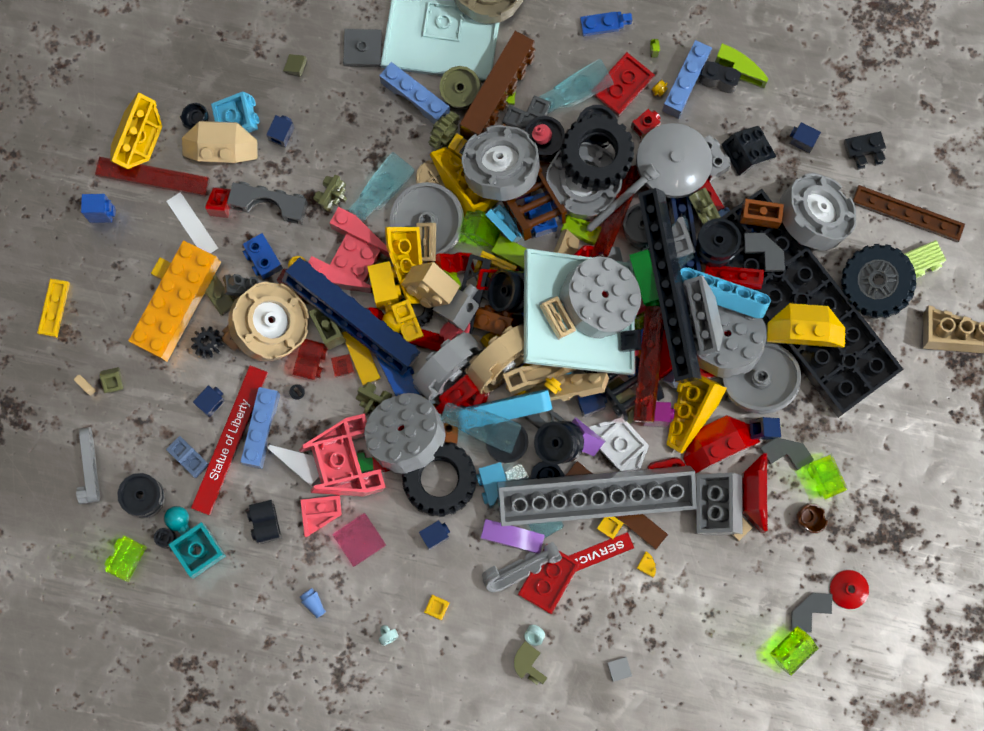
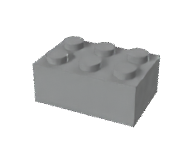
M736 473L697 475L698 534H743L742 475Z

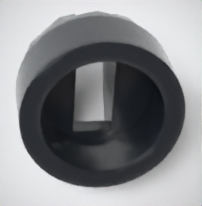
M295 384L290 388L289 394L293 399L299 400L304 397L305 388L300 384ZM294 388H297L302 393V395L299 396V394L294 390Z

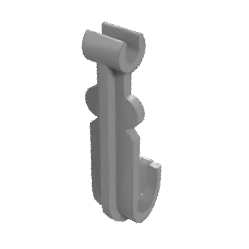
M551 542L544 547V551L537 555L530 552L525 556V560L520 559L499 571L496 566L487 569L482 574L483 583L490 592H498L529 576L530 572L538 574L541 571L542 565L548 562H559L562 557L557 546H555L554 542Z

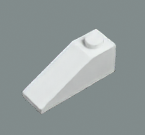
M272 445L267 447L311 487L315 486L320 480L312 455Z

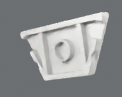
M621 417L589 427L606 441L599 450L619 472L640 470L649 445L627 421H624Z

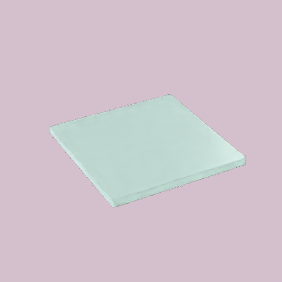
M391 0L380 66L381 68H386L392 62L403 71L443 76L452 67L464 66L473 70L481 82H485L493 68L499 23L485 24L474 21L458 9L454 0Z
M526 249L524 251V363L633 376L635 374V351H621V332L635 330V319L628 327L616 335L601 339L592 338L576 329L575 332L558 340L539 306L556 296L560 299V290L567 275L583 261L592 257ZM616 261L628 268L634 275L632 263ZM552 303L557 313H559L555 304ZM562 319V322H563V324H564L566 330H568L566 324L564 323V321H563V319Z

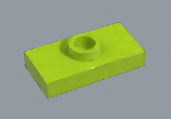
M567 215L566 223L563 224L560 232L567 229L579 240L595 246L603 227L598 226L592 232H589L587 225L590 222Z

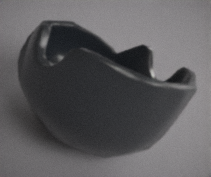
M190 103L183 108L180 119L182 125L190 130L199 121H208L209 113L204 105Z

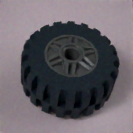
M880 243L874 244V246H864L862 250L854 252L853 256L847 260L845 268H843L841 279L843 293L848 297V302L851 305L853 304L862 315L876 319L880 317L888 318L906 308L910 300L913 299L917 284L915 269L908 256L904 255L898 248L895 249L888 244L880 245ZM875 279H884V282L882 284H874Z

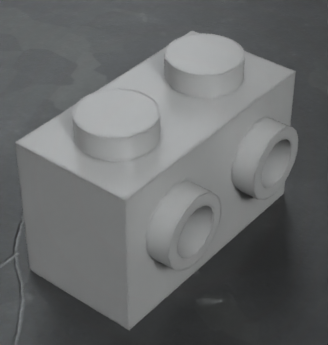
M709 135L704 139L707 141L712 154V169L708 180L711 182L729 170L731 161L720 150L719 142Z

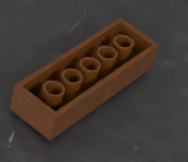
M514 31L460 123V135L464 139L469 140L474 134L478 136L487 131V127L497 124L500 111H504L508 105V96L514 95L518 80H523L526 74L525 68L527 65H531L535 59L534 53L536 49L534 48V40Z

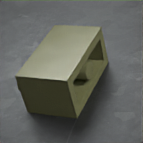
M317 308L309 311L328 350L346 342L339 326Z

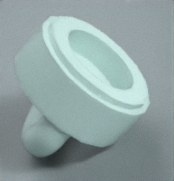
M382 625L380 628L382 636L378 640L382 646H385L396 640L399 635L396 629L390 631L388 626Z
M529 625L524 634L525 640L534 646L542 644L545 637V632L537 625Z

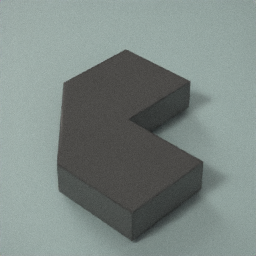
M534 95L527 112L509 105L502 123L524 129L534 118L546 116L552 103Z
M744 233V253H764L765 272L785 270L784 251L766 234Z
M775 438L760 448L762 453H767V461L770 465L785 455L788 456L796 470L801 469L814 460L805 445L795 441Z
M811 593L791 612V631L811 633L812 613L832 614V594Z

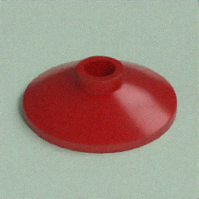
M844 570L833 577L830 583V594H832V599L838 606L844 609H856L866 602L869 595V585L865 577L859 572ZM848 586L854 587L853 593L848 591Z

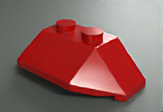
M726 415L700 429L686 448L683 460L686 466H691L695 470V474L760 443V440L751 439L750 424Z
M767 453L759 456L741 474L742 514L760 533L768 531Z

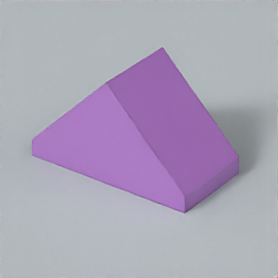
M575 417L572 423L579 427L584 437L582 452L595 456L606 441Z

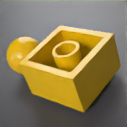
M390 261L367 266L376 307L386 312L382 321L393 331L401 333L400 327L404 323H397L391 308L392 305L399 303L402 299L399 284L395 285V282H398L394 266L391 267Z

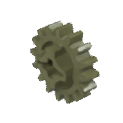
M450 111L449 114L442 116L441 119L436 121L430 132L429 145L434 149H439L440 146L442 147L443 144L446 145L452 140L458 129L457 125L460 116Z

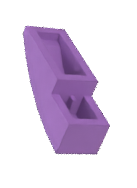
M485 519L481 535L482 540L536 554L541 552L545 537L543 534L519 527L501 526L500 522Z

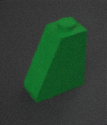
M649 250L630 254V260L640 288L643 304L648 309H659L660 303Z

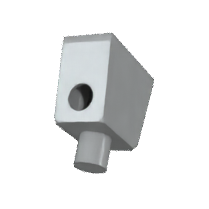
M469 283L463 292L458 289L450 304L434 307L433 310L447 322L465 331L479 307V304L472 299L478 289Z

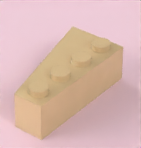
M928 305L923 312V349L984 353V322L979 323L971 320L969 317H960L952 314V312L941 311Z

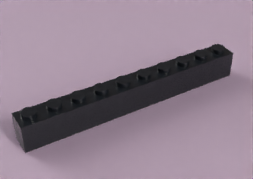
M653 188L638 193L674 379L675 382L687 383L702 378L665 192Z

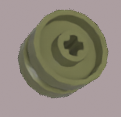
M456 66L447 70L440 79L439 85L441 96L446 103L459 110L469 109L482 87L476 73L464 66ZM462 84L464 89L459 91V85Z

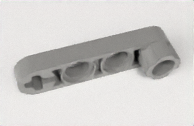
M90 427L79 429L85 486L77 487L76 495L78 503L85 504L100 501V491L92 430Z

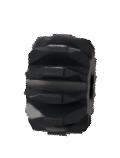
M211 326L208 327L207 331L204 327H201V333L198 331L194 332L197 338H191V341L194 342L191 348L196 350L195 354L197 356L202 354L203 359H206L208 354L210 358H214V352L217 354L221 353L217 348L224 347L223 343H221L222 336H218L219 330L213 331ZM209 339L211 343H208L207 346H205L204 342H207Z

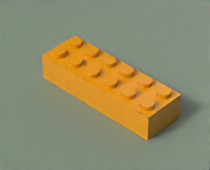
M183 240L128 341L134 346L168 362L213 276L218 270L221 261L216 256Z

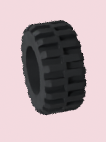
M591 114L590 118L583 116L579 122L575 121L571 124V128L567 129L562 140L561 164L562 168H565L567 177L571 176L573 178L572 182L576 185L578 183L582 184L581 188L587 189V187H592V191H598L599 188H603V190L609 189L611 185L616 186L619 184V181L623 180L630 170L634 158V142L631 141V133L626 132V126L623 123L621 125L617 123L618 119L614 117L612 120L607 119L608 115L602 114V117H597V114ZM590 138L604 139L613 146L615 158L611 164L605 167H592L586 164L579 155L581 144Z
M444 441L443 446H439L433 455L435 458L431 462L445 461L455 468L458 482L450 494L436 497L425 491L421 484V475L425 467L408 473H402L403 489L410 503L422 513H427L430 516L444 517L448 514H455L460 509L462 510L467 502L471 500L476 488V470L471 457L466 454L463 448L457 447L455 443H446Z

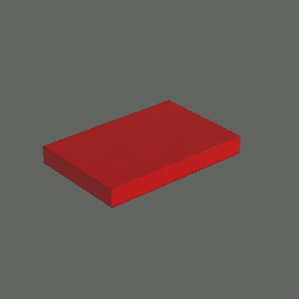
M626 52L594 87L591 95L619 117L651 82L655 74Z
M561 551L559 553L562 559L559 562H548L542 565L541 571L538 574L530 572L517 594L549 614L553 613L580 565V562Z

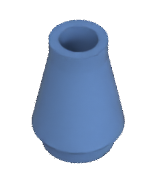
M313 588L299 596L302 600L301 603L316 618L326 612L317 591H314Z

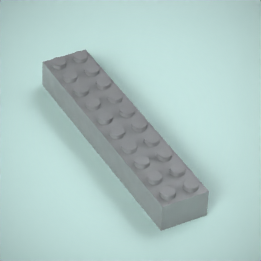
M691 466L497 482L501 526L697 509L695 470Z

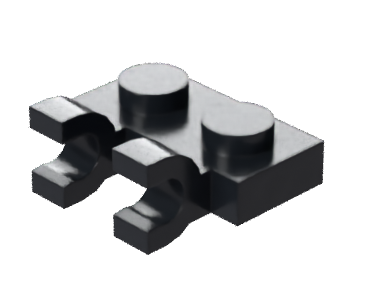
M881 131L844 140L848 158H855L857 170L865 169V165L868 164L864 155L873 154L875 166L883 165V161L886 160L883 153L886 145Z

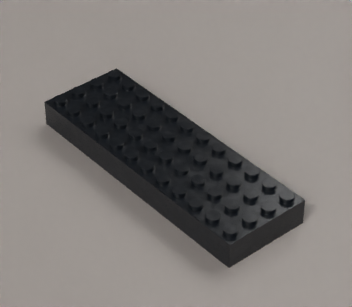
M762 188L748 198L772 202ZM742 202L721 217V219L733 222L741 234V244L734 260L727 266L764 270V253H744V233H751L752 229H748L745 224L740 223L741 215L736 214L742 209ZM783 222L778 229L760 226L757 228L758 232L753 233H764L784 251L785 263L784 271H764L761 290L753 289L767 294L771 299L766 314L762 318L764 323L767 325L789 303L829 306L845 327L844 348L781 343L795 357L802 372L839 418L904 369L859 311L856 310L855 306L848 302V297L844 295L843 291L807 246L799 244L787 231Z

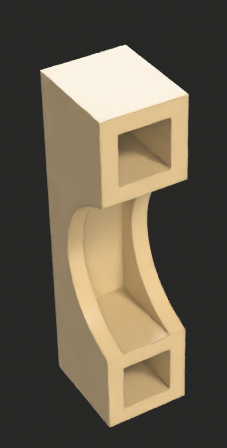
M534 364L519 367L504 373L503 376L511 395H515L545 383L546 378H557L577 369Z

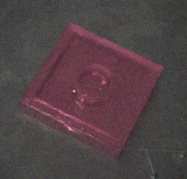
M365 513L332 534L353 567H356L387 546Z

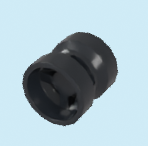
M160 528L154 534L156 545L165 549H169L170 546L168 544L177 539L176 534L168 528Z

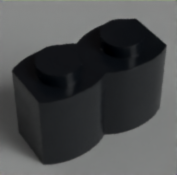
M708 61L705 62L699 82L706 87H717L725 93H734L741 72L731 67L723 68L716 62Z
M271 499L249 505L247 517L249 522L252 521L253 529H251L253 541L256 540L258 544L282 539L274 501Z

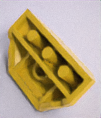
M139 92L133 98L123 113L111 143V162L129 169L150 160L162 129L155 100Z
M789 303L767 323V342L844 348L845 327L829 306Z

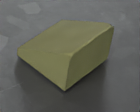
M289 54L283 72L301 77L307 62L306 56Z
M119 367L100 372L99 376L104 393L123 389Z

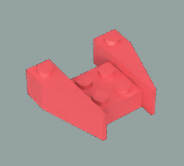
M338 207L330 221V226L332 230L345 235V238L330 265L311 256L308 263L341 289L372 293V286L366 283L369 278L367 266L376 264L381 254L390 258L386 245L356 215Z
M365 413L343 419L302 445L299 450L300 453L312 450L321 484L312 487L311 493L364 497L382 492L386 488L381 469L366 473L361 472L352 441L365 437L364 430L367 422Z

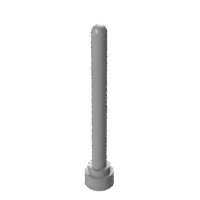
M650 163L645 168L644 175L587 225V230L592 232L647 181L657 179L661 175L658 170Z

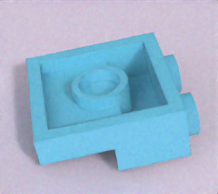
M242 91L211 104L215 121L237 122L249 133L258 130L257 124H259L260 120L258 115L254 113L253 107L256 103L250 94Z
M499 204L495 209H490L485 214L511 242H518L522 238L508 211L502 204Z

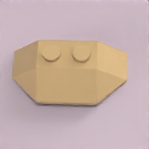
M199 121L182 137V156L202 162L237 163L258 158L257 139L237 122Z

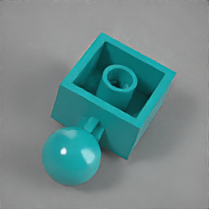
M173 506L166 511L164 515L165 525L170 530L178 531L181 535L168 545L189 577L196 578L226 557L204 523L201 522L190 529L188 526L189 514L185 508ZM195 547L202 548L199 555L194 554L196 552Z

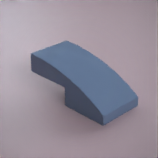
M181 436L166 449L195 478L209 465Z

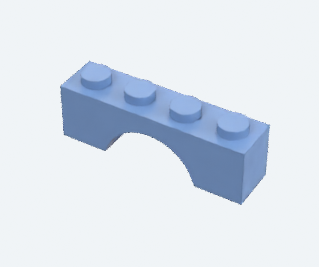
M695 40L664 103L662 112L679 119L691 91L704 68L705 62H707L712 47Z
M390 62L379 75L383 86L394 94H399L408 99L433 124L441 119L442 116L449 114V105L394 63Z
M258 388L241 458V463L245 466L263 469L267 453L269 430L280 399L278 391Z

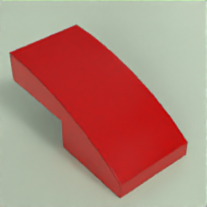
M472 253L436 254L435 263L442 270L449 273L456 272L457 274H462L466 271L469 256ZM472 261L471 267H472V269H473V271H474V270H475V268H474V262Z

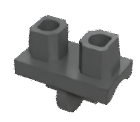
M238 274L233 276L224 275L222 277L225 284L224 294L231 295L233 299L239 298L252 286L259 283L257 277L243 278Z

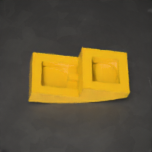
M409 299L391 306L397 323H404L400 330L406 341L411 342L424 337Z

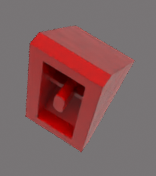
M213 187L205 205L209 216L229 217L230 208L227 202L231 189Z

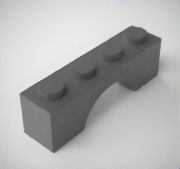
M242 181L232 183L227 202L230 209L248 213L255 205L268 202L280 208L284 221L303 225L308 202L303 195L293 194L292 196L282 190H275L274 192L259 185L252 187L250 184Z

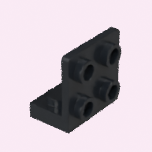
M760 126L735 132L721 144L739 176L745 174L757 164L776 158V154Z

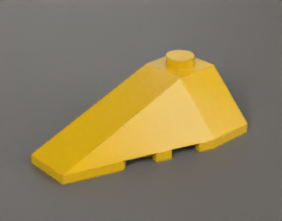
M444 147L430 153L445 187L452 191L461 203L466 222L482 216L499 202V200L483 198L469 188L464 177L462 160L449 149Z
M385 227L386 247L400 285L412 266L422 264L419 227ZM401 285L405 299H409L411 304H420V301L415 296L410 295L406 288Z
M701 375L702 379L679 383L677 387V392H679L677 403H674L675 414L673 421L670 423L666 445L682 454L718 407L727 389Z

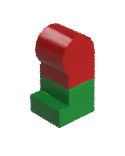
M357 453L362 473L381 469V473L390 471V469L382 467L374 457L366 458L365 453Z

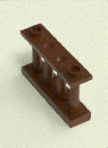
M541 166L537 175V182L529 191L517 198L502 201L524 241L532 238L531 230L534 226L558 216L562 224L566 223L565 215L567 210L563 203H559L542 175ZM540 188L543 190L545 196L523 206H517L516 199ZM550 202L554 209L531 220L524 218V213Z

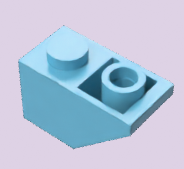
M501 462L479 468V474H476L479 486L483 485L485 491L482 493L484 504H489V508L494 507L498 499L497 482L507 481Z

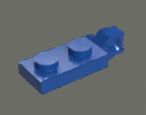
M617 11L580 17L583 36L618 32L619 29L624 28V25H630L633 21L631 13L621 14V12Z

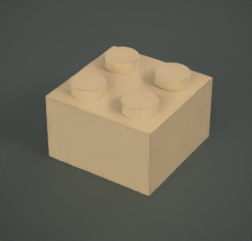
M434 262L412 266L401 284L410 295L415 296L420 301V304L426 308L450 304L460 287Z

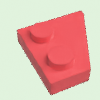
M340 495L301 499L305 537L310 536L342 515Z

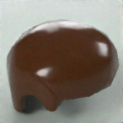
M807 503L801 506L796 517L799 527L809 533L823 531L828 524V520H826L824 515L825 510L815 503Z

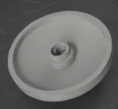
M677 123L663 124L652 129L642 139L636 154V167L639 176L642 177L645 168L651 163L661 175L655 180L647 181L645 185L649 189L657 188L664 191L665 197L682 198L695 193L704 185L712 169V154L707 141L693 128Z
M423 182L408 187L397 197L390 213V227H416V223H436V254H446L456 245L461 237L464 227V213L461 203L452 191L436 183ZM422 242V257H424V246H423V242Z
M766 342L764 352L756 366L744 375L741 373L733 375L731 378H723V385L727 388L726 394L730 400L739 408L757 414L773 413L785 408L794 400L801 384V371L797 360L788 350L780 345Z

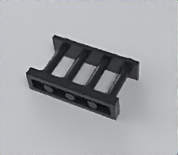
M635 356V376L612 390L606 386L603 392L612 403V409L617 417L621 416L624 421L628 420L626 410L646 397L654 396L657 401L664 398L662 387L638 356ZM584 370L585 374L597 373V371ZM607 373L609 377L608 381L612 380L620 374ZM639 382H643L646 385L645 390L622 404L616 398L617 395Z

